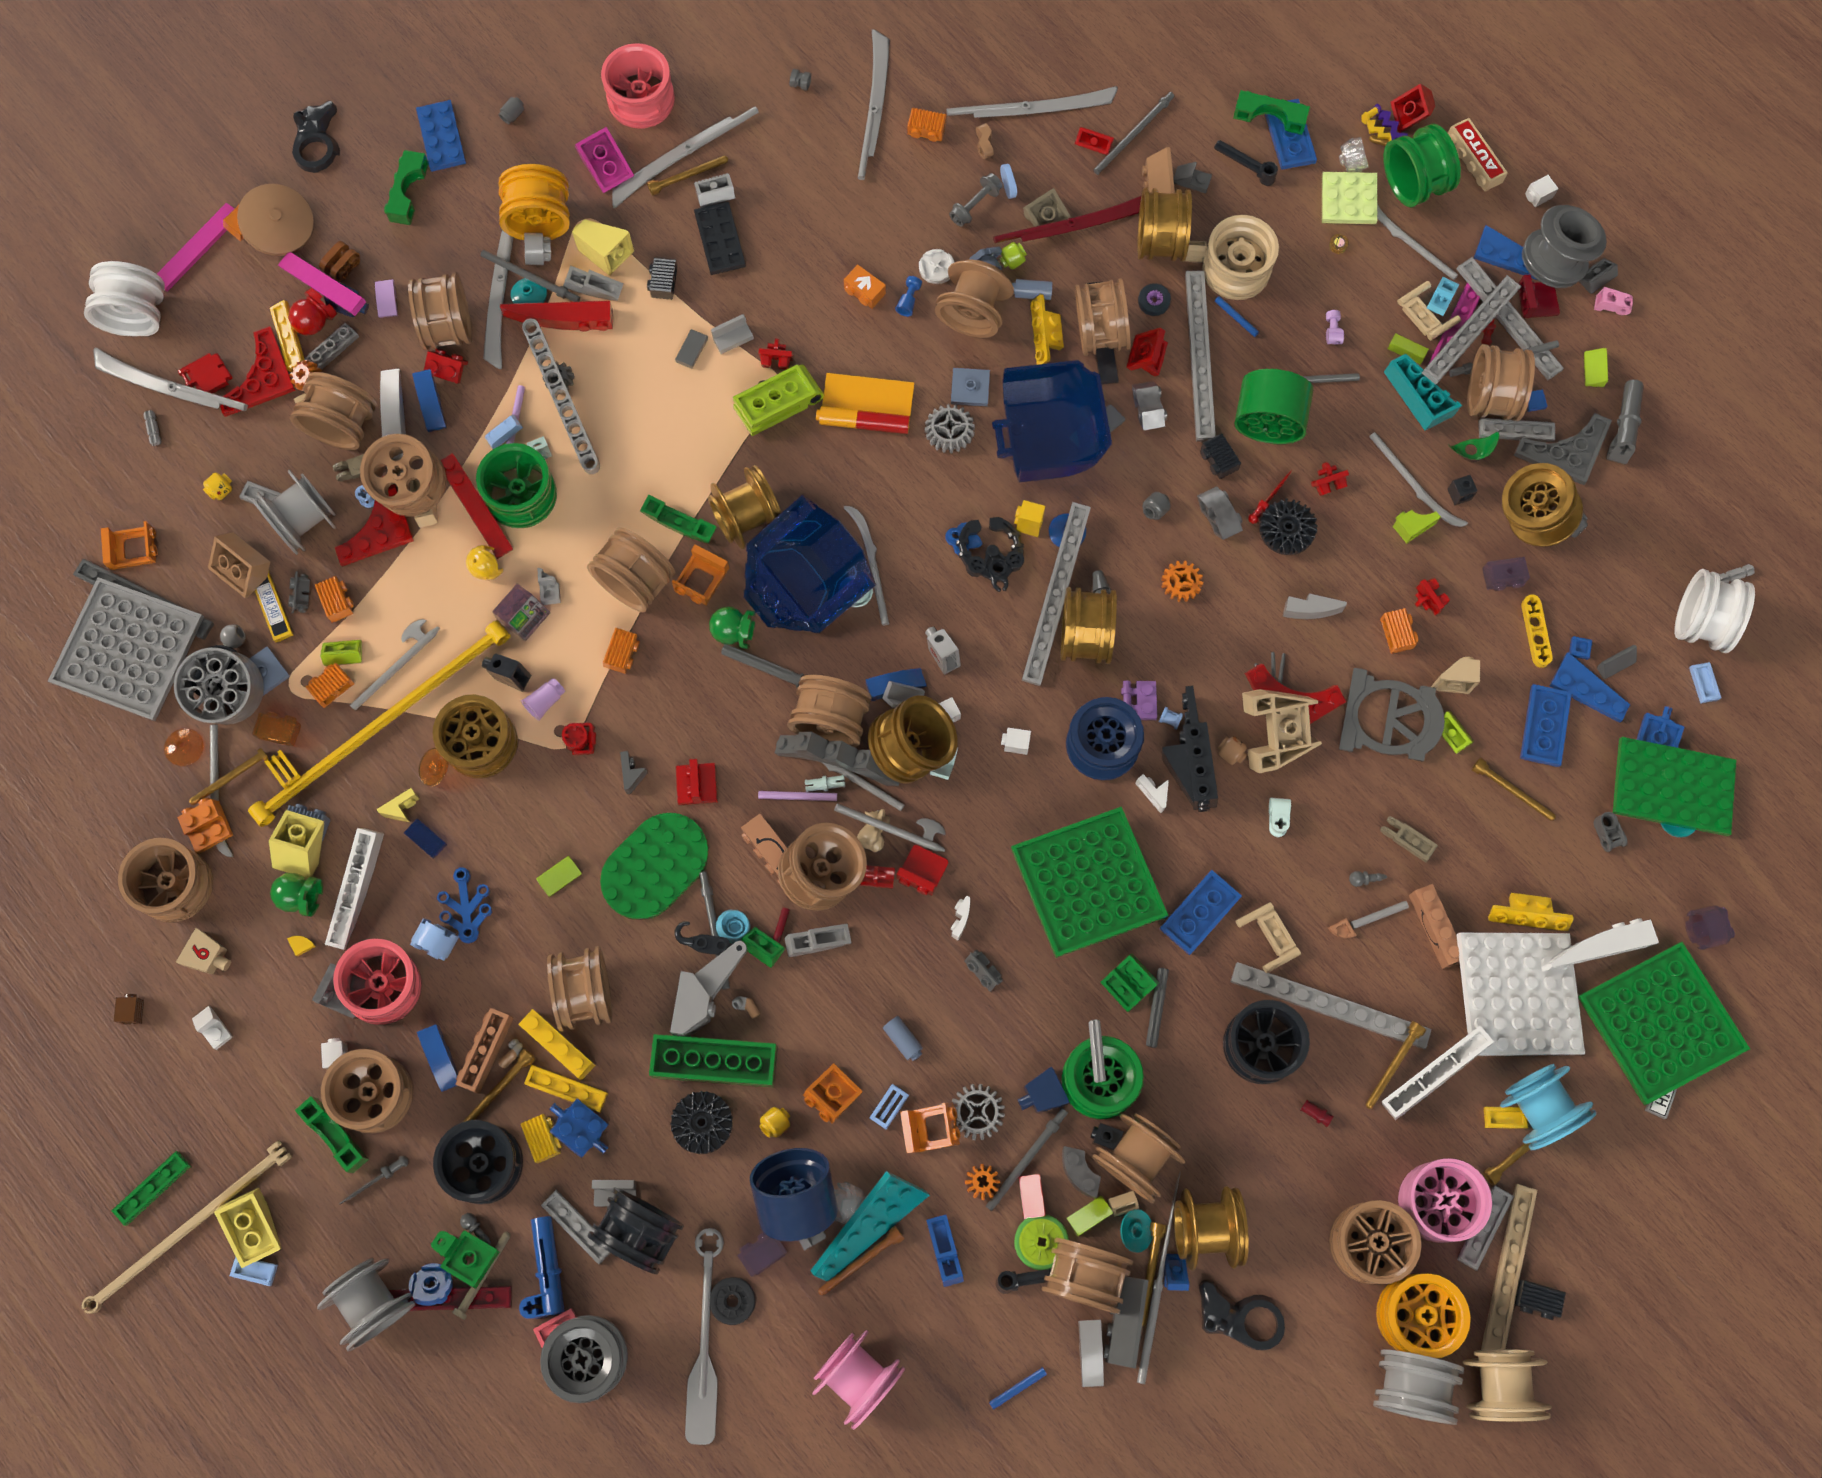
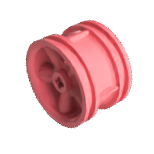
M635 43L617 48L606 58L602 66L601 78L608 106L613 117L625 126L638 129L649 128L665 120L673 109L675 96L669 65L664 55L652 46ZM638 75V80H634L632 83L627 79L630 76ZM651 76H654L657 79H659L661 83H658L651 87L650 84H648V81L650 80ZM615 90L627 91V97L619 95Z
M368 939L350 947L339 959L333 978L334 989L341 1003L357 1018L374 1025L391 1024L409 1014L420 997L422 986L419 970L407 953L397 944L385 939ZM382 956L381 970L373 972L365 961L373 957ZM401 960L406 968V977L395 979L391 972ZM353 975L366 980L365 988L350 992ZM381 980H382V982L384 983V985H383V986H380V985H379V988H378V987L376 986V983H377V982H381ZM394 990L402 992L394 1002L389 998ZM370 997L378 999L377 1009L361 1008Z

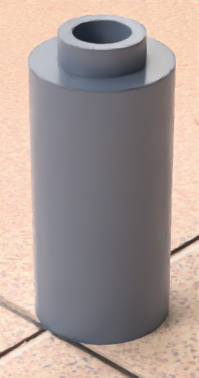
M1016 279V283H1012L1015 298L1035 299L1041 294L1044 295V300H1051L1052 282Z
M899 1016L893 1018L883 1027V1030L907 1061L910 1059L915 1061L922 1055L921 1050L923 1047Z

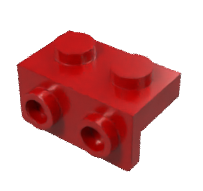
M438 348L427 352L424 370L431 369L435 377L458 384L461 381L463 367L468 365V361L464 360L461 355L452 354L451 356L446 354L445 350Z

